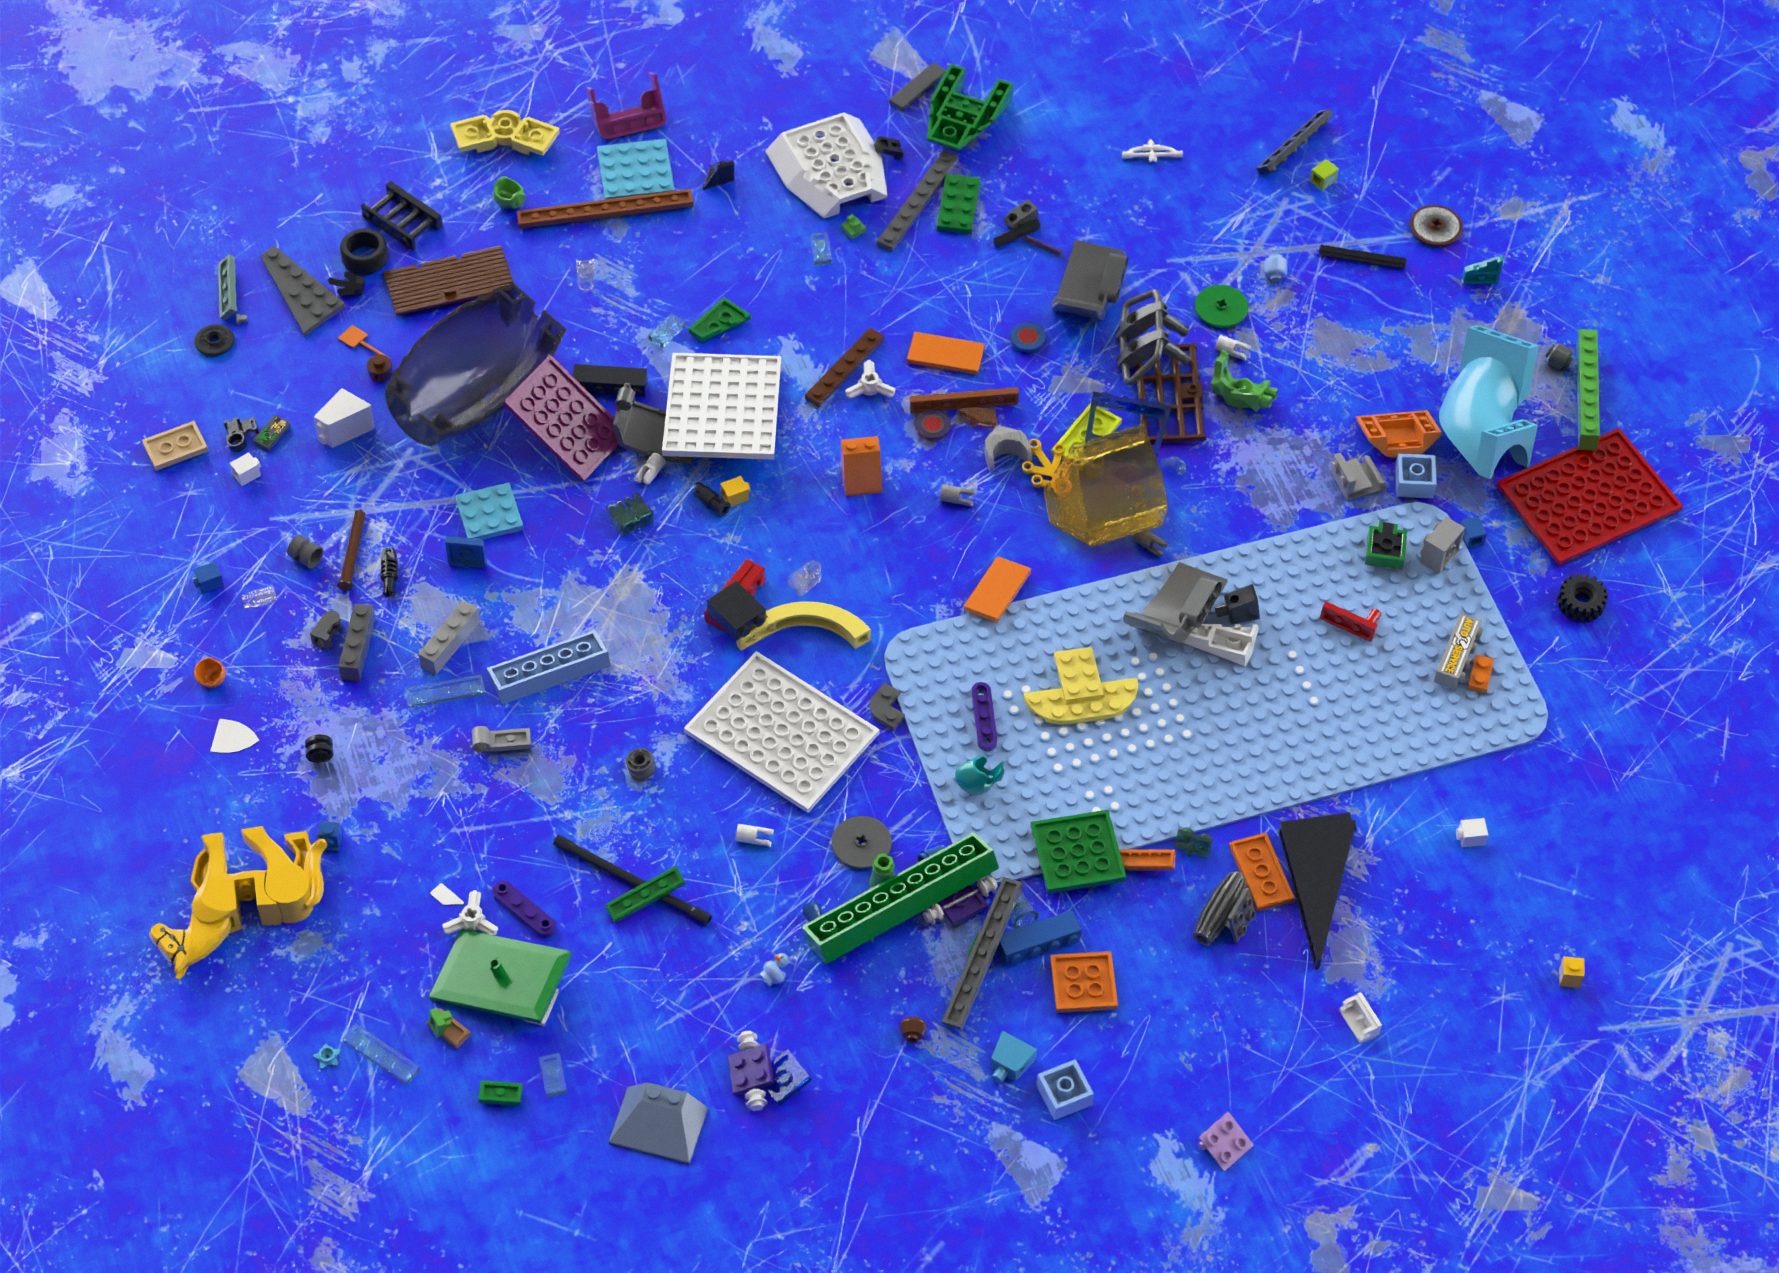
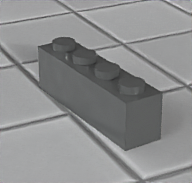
M354 603L339 663L341 680L361 681L376 619L373 605Z

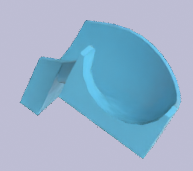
M1475 325L1467 329L1459 375L1447 391L1439 412V420L1448 438L1478 475L1491 479L1500 458L1508 449L1516 463L1526 467L1530 466L1538 425L1523 419L1512 422V417L1516 408L1530 393L1539 345Z

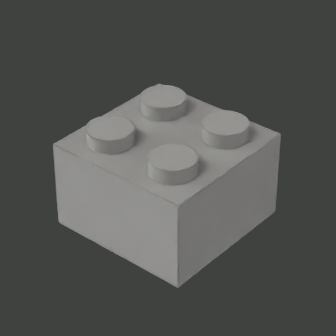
M1445 517L1442 522L1438 521L1431 534L1428 533L1423 540L1424 547L1420 552L1422 555L1420 563L1439 574L1459 551L1465 527L1448 517Z

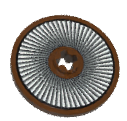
M1427 205L1421 207L1413 213L1410 220V230L1414 237L1429 246L1443 247L1451 245L1462 234L1463 224L1460 217L1453 210L1444 206Z

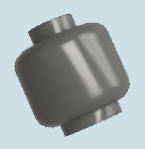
M1561 343L1553 344L1545 355L1547 363L1558 370H1561L1564 366L1568 368L1573 360L1571 358L1572 350Z

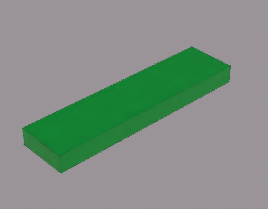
M674 866L610 901L605 906L613 921L617 923L686 885L677 866Z

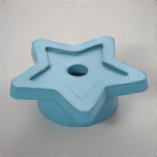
M324 1044L323 1048L313 1056L320 1061L321 1069L328 1065L338 1066L336 1057L339 1055L340 1049H333Z

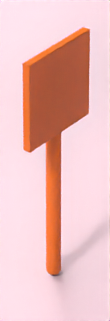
M354 325L338 337L340 341L352 348H355L360 343L378 355H385L365 343L363 340L368 334Z

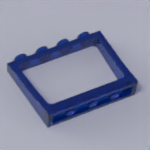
M1093 391L1083 455L1099 454L1104 459L1155 469L1172 406H1166L1161 402H1146L1144 399H1131L1125 395L1115 396L1110 395L1108 392L1100 393ZM1101 406L1161 418L1162 423L1155 445L1093 434L1092 429L1096 407Z

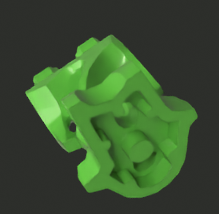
M1222 350L1219 359L1215 360L1214 375L1211 381L1212 393L1222 396L1226 404L1233 407H1251L1254 411H1258L1261 407L1269 409L1272 401L1277 399L1278 389L1270 387V380L1255 384L1248 378L1237 380L1232 378L1228 370L1229 353Z

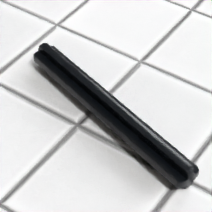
M1323 244L1319 247V254L1324 256L1405 268L1406 258Z

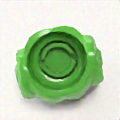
M503 176L495 182L492 193L493 200L501 208L517 209L524 204L526 195L524 194L523 187L518 182L509 179L507 176Z

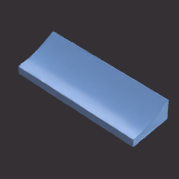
M593 630L488 667L487 671L503 705L607 668L611 664L606 647L597 632Z

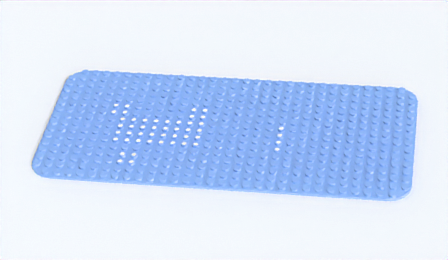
M1421 502L1405 503L1012 602L998 623L969 613L913 627L897 634L888 643L884 654L886 672L892 687L900 691L897 701L902 713L905 714V722L951 843L953 844L975 832L994 850L999 869L992 872L989 876L993 877L997 884H1001L1003 877L1018 881L1042 874L1030 827L1032 821L1109 810L1119 850H1133L1525 745L1537 739L1545 730L1548 711L1545 700L1463 539L1459 551L1439 574L1420 563L1422 556L1420 552L1424 547L1423 540L1425 536L1433 532L1438 521L1442 522L1445 517L1450 518L1446 512L1436 506ZM1379 522L1398 524L1399 530H1407L1403 570L1365 565L1369 526L1378 527ZM1180 562L1228 580L1203 624H1222V627H1235V624H1241V627L1258 625L1259 629L1253 653L1246 666L1190 645L1178 643L1130 627L1123 621L1126 611L1142 613ZM1253 584L1258 598L1260 619L1231 624L1227 615L1217 618L1214 607L1225 604L1224 595L1226 593ZM1324 603H1331L1364 619L1367 618L1372 609H1378L1382 615L1377 622L1378 627L1372 642L1320 620ZM1462 613L1482 620L1480 628L1483 629L1480 640H1475V643H1478L1475 653H1470L1469 655L1472 658L1469 668H1464L1463 670L1466 673L1463 683H1458L1457 688L1453 689L1434 682L1459 614ZM1092 647L1101 683L1131 678L1138 679V691L1135 701L1128 707L1126 712L1110 719L1067 725L1052 724L1046 722L1044 718L1037 714L1034 715L1028 709L1023 699V693L1061 688L1054 659V652ZM1475 654L1494 658L1486 693L1467 689ZM978 682L988 684L992 694L997 746L989 752L981 750L977 744L971 690L972 686ZM984 755L987 758V763L984 767L990 771L1002 761L1004 762L1002 780L995 782L990 790L978 795L967 793L956 782V769L962 763Z

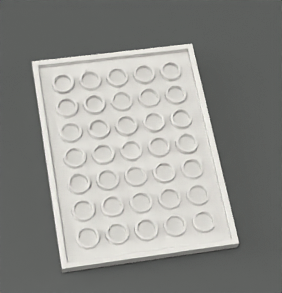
M756 651L684 727V733L809 813L879 735L880 729Z

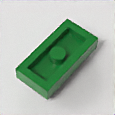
M481 1080L478 1101L485 1104L521 1106L523 1083Z

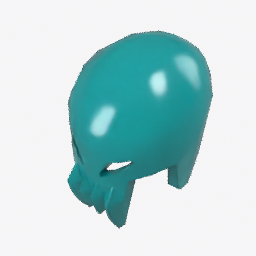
M984 755L962 763L956 769V782L967 793L974 795L985 793L990 790L995 782L1002 780L1004 762L1002 761L990 771L984 767L987 763V758Z

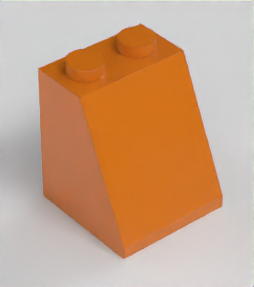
M878 436L841 440V473L845 496L882 493L881 453Z

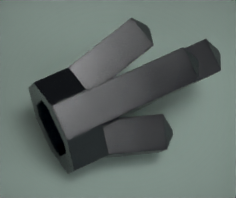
M346 271L344 272V279L330 277L327 280L331 285L345 287L337 290L339 295H363L365 277Z

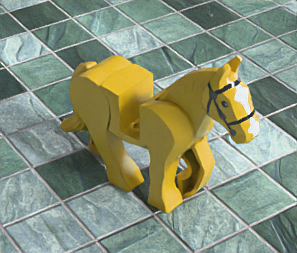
M263 826L241 829L243 841L250 849L263 858L267 864V870L228 874L223 833L202 835L204 849L196 857L191 876V883L196 891V895L192 902L189 928L187 930H173L164 924L158 923L151 928L149 934L154 945L160 950L167 961L175 966L174 973H176V979L181 980L190 965L200 961L214 951L228 934L242 929L239 901H250L256 898L262 925H279L282 922L297 923L308 917L313 907L320 902L324 891L320 861L323 851L327 848L326 841L319 839L311 845L307 831L284 834L286 845L296 855L293 863L283 849L267 835Z

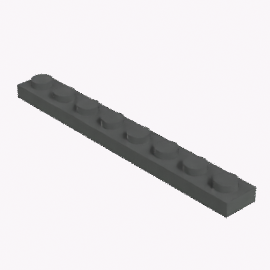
M946 150L941 152L879 237L877 246L891 252L894 251L941 186L946 174H949L959 161L958 155Z
M1003 877L943 1017L942 1023L944 1025L963 1030L1024 886L1022 882Z

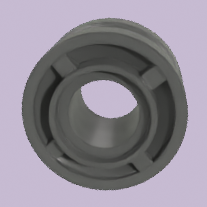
M637 748L632 750L626 757V765L633 778L638 780L647 779L655 772L656 764L649 750Z

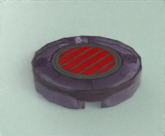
M931 409L921 412L916 417L914 428L916 434L921 439L924 438L929 442H937L948 436L951 430V422L944 412Z

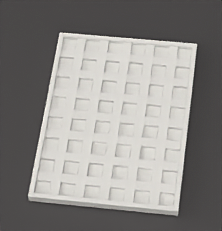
M672 353L662 456L774 460L781 356Z

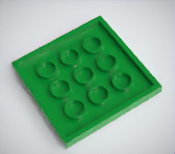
M1109 810L1032 821L1030 823L1047 894L1126 881V873Z

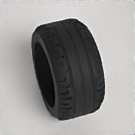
M363 228L351 231L343 238L340 244L342 263L346 269L355 274L366 275L377 272L387 262L388 249L386 240L382 234L373 229ZM360 247L377 249L368 256L361 257L351 254Z

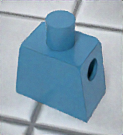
M1003 1031L991 1057L990 1068L995 1071L992 1079L999 1084H1002L1006 1077L1016 1081L1036 1060L1037 1049Z

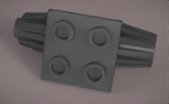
M1238 871L1229 872L1213 891L1200 913L1193 932V937L1198 943L1204 946L1211 945L1225 927L1231 931L1235 943H1238L1241 936L1245 935L1248 924L1255 918L1256 911L1254 910L1250 890L1245 887L1247 881L1242 873Z

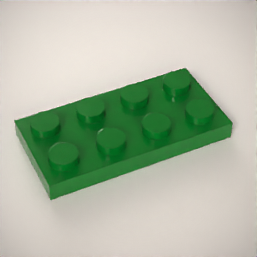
M946 174L937 222L938 231L972 234L981 178Z

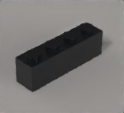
M574 364L573 377L590 394L617 396L619 389L624 386V383H629L635 392V397H646L648 383L646 368Z

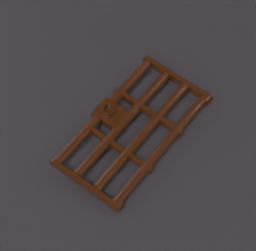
M1175 344L1182 351H1189L1191 373L1180 374L1179 361L1171 358L1173 374L1162 375L1161 361L1159 360L1154 365V375H1143L1136 382L1139 408L1137 410L1140 414L1141 424L1140 443L1142 445L1206 440L1202 418L1201 382H1199L1200 374L1198 373L1196 358L1197 344ZM1142 362L1136 365V372L1143 366ZM1173 381L1175 405L1165 406L1162 382ZM1181 381H1192V383L1181 384ZM1155 382L1157 406L1146 407L1144 383ZM1183 401H1184V402H1194V404H1184V405H1183ZM1195 411L1197 434L1186 435L1184 412ZM1176 412L1178 435L1167 436L1165 413ZM1148 413H1158L1160 436L1149 437Z

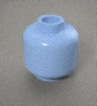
M1280 254L1270 255L1264 261L1265 276L1273 282L1281 281L1287 275V260Z

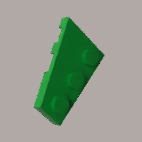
M723 297L688 328L689 334L703 342L751 320V314Z

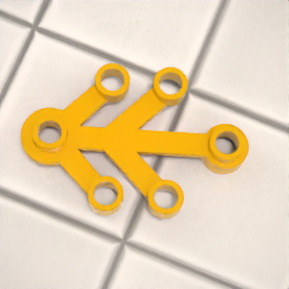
M1037 439L1029 440L1032 455H1036L1044 467L1033 466L1032 462L1026 461L1022 464L1023 472L1025 474H1039L1032 477V485L1034 487L1054 489L1055 493L1059 496H1067L1072 490V483L1069 481L1071 470L1075 466L1074 459L1071 457L1064 459V471L1062 477H1060L1058 469L1061 458L1065 453L1064 445L1056 444L1054 446V458L1051 464L1042 451L1041 442ZM1040 475L1050 476L1054 481L1043 480Z

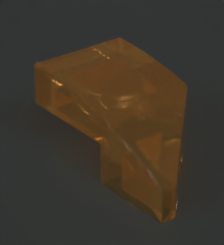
M972 407L963 408L959 411L961 417L965 416L971 421L970 425L972 427L976 423L994 428L997 425L996 411L993 408Z

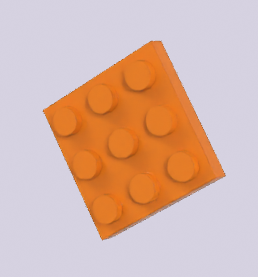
M1111 951L1050 955L1056 1013L1118 1009Z

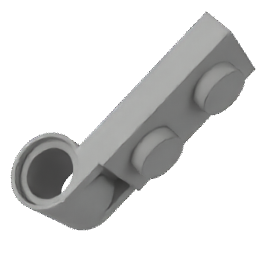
M485 726L474 727L472 729V748L476 752L531 749L530 728L489 731V728Z

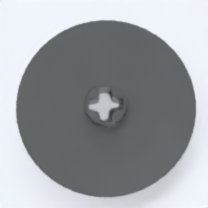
M855 816L844 820L837 826L832 836V849L837 859L846 866L855 869L872 868L877 855L885 853L888 856L892 845L891 835L887 827L879 820L868 816ZM862 840L865 841V843H862V845L858 844V842H861Z

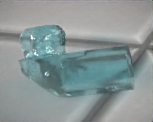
M1161 458L1162 468L1173 466L1177 474L1184 475L1186 473L1187 465L1180 458Z

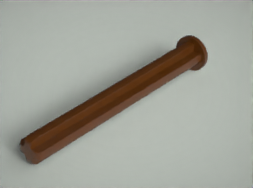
M362 509L354 512L341 578L337 583V587L343 591L352 589L351 581L366 515Z

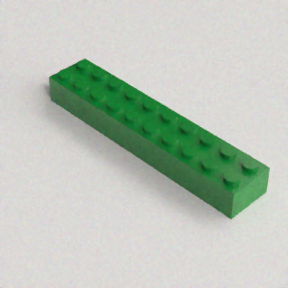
M975 832L803 925L802 929L807 944L825 964L834 961L843 954L852 951L854 948L870 941L872 938L999 869L994 850Z

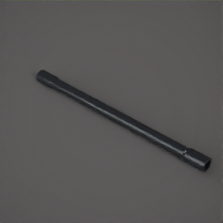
M559 834L554 839L553 845L578 856L634 887L647 882L576 845L573 841ZM671 894L659 899L706 926L712 919L711 914Z

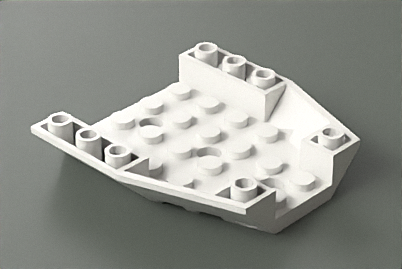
M845 112L783 132L765 150L786 188L823 218L839 214L841 203L865 195L868 196L871 203L887 198L882 155L875 150L874 142L861 120Z

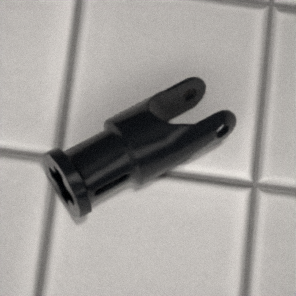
M694 483V488L696 489L694 495L705 506L714 509L720 517L728 513L731 508L729 502L723 501L719 498V494L703 483Z

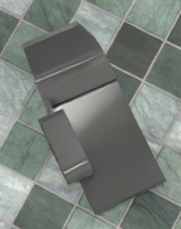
M1075 240L1057 296L1054 297L1051 310L1103 320L1109 303L1116 304L1119 298L1128 265V256H1124L1125 251Z
M1179 562L1166 583L1142 613L1126 611L1123 621L1130 627L1182 643L1195 628H1199L1203 624L1228 580Z

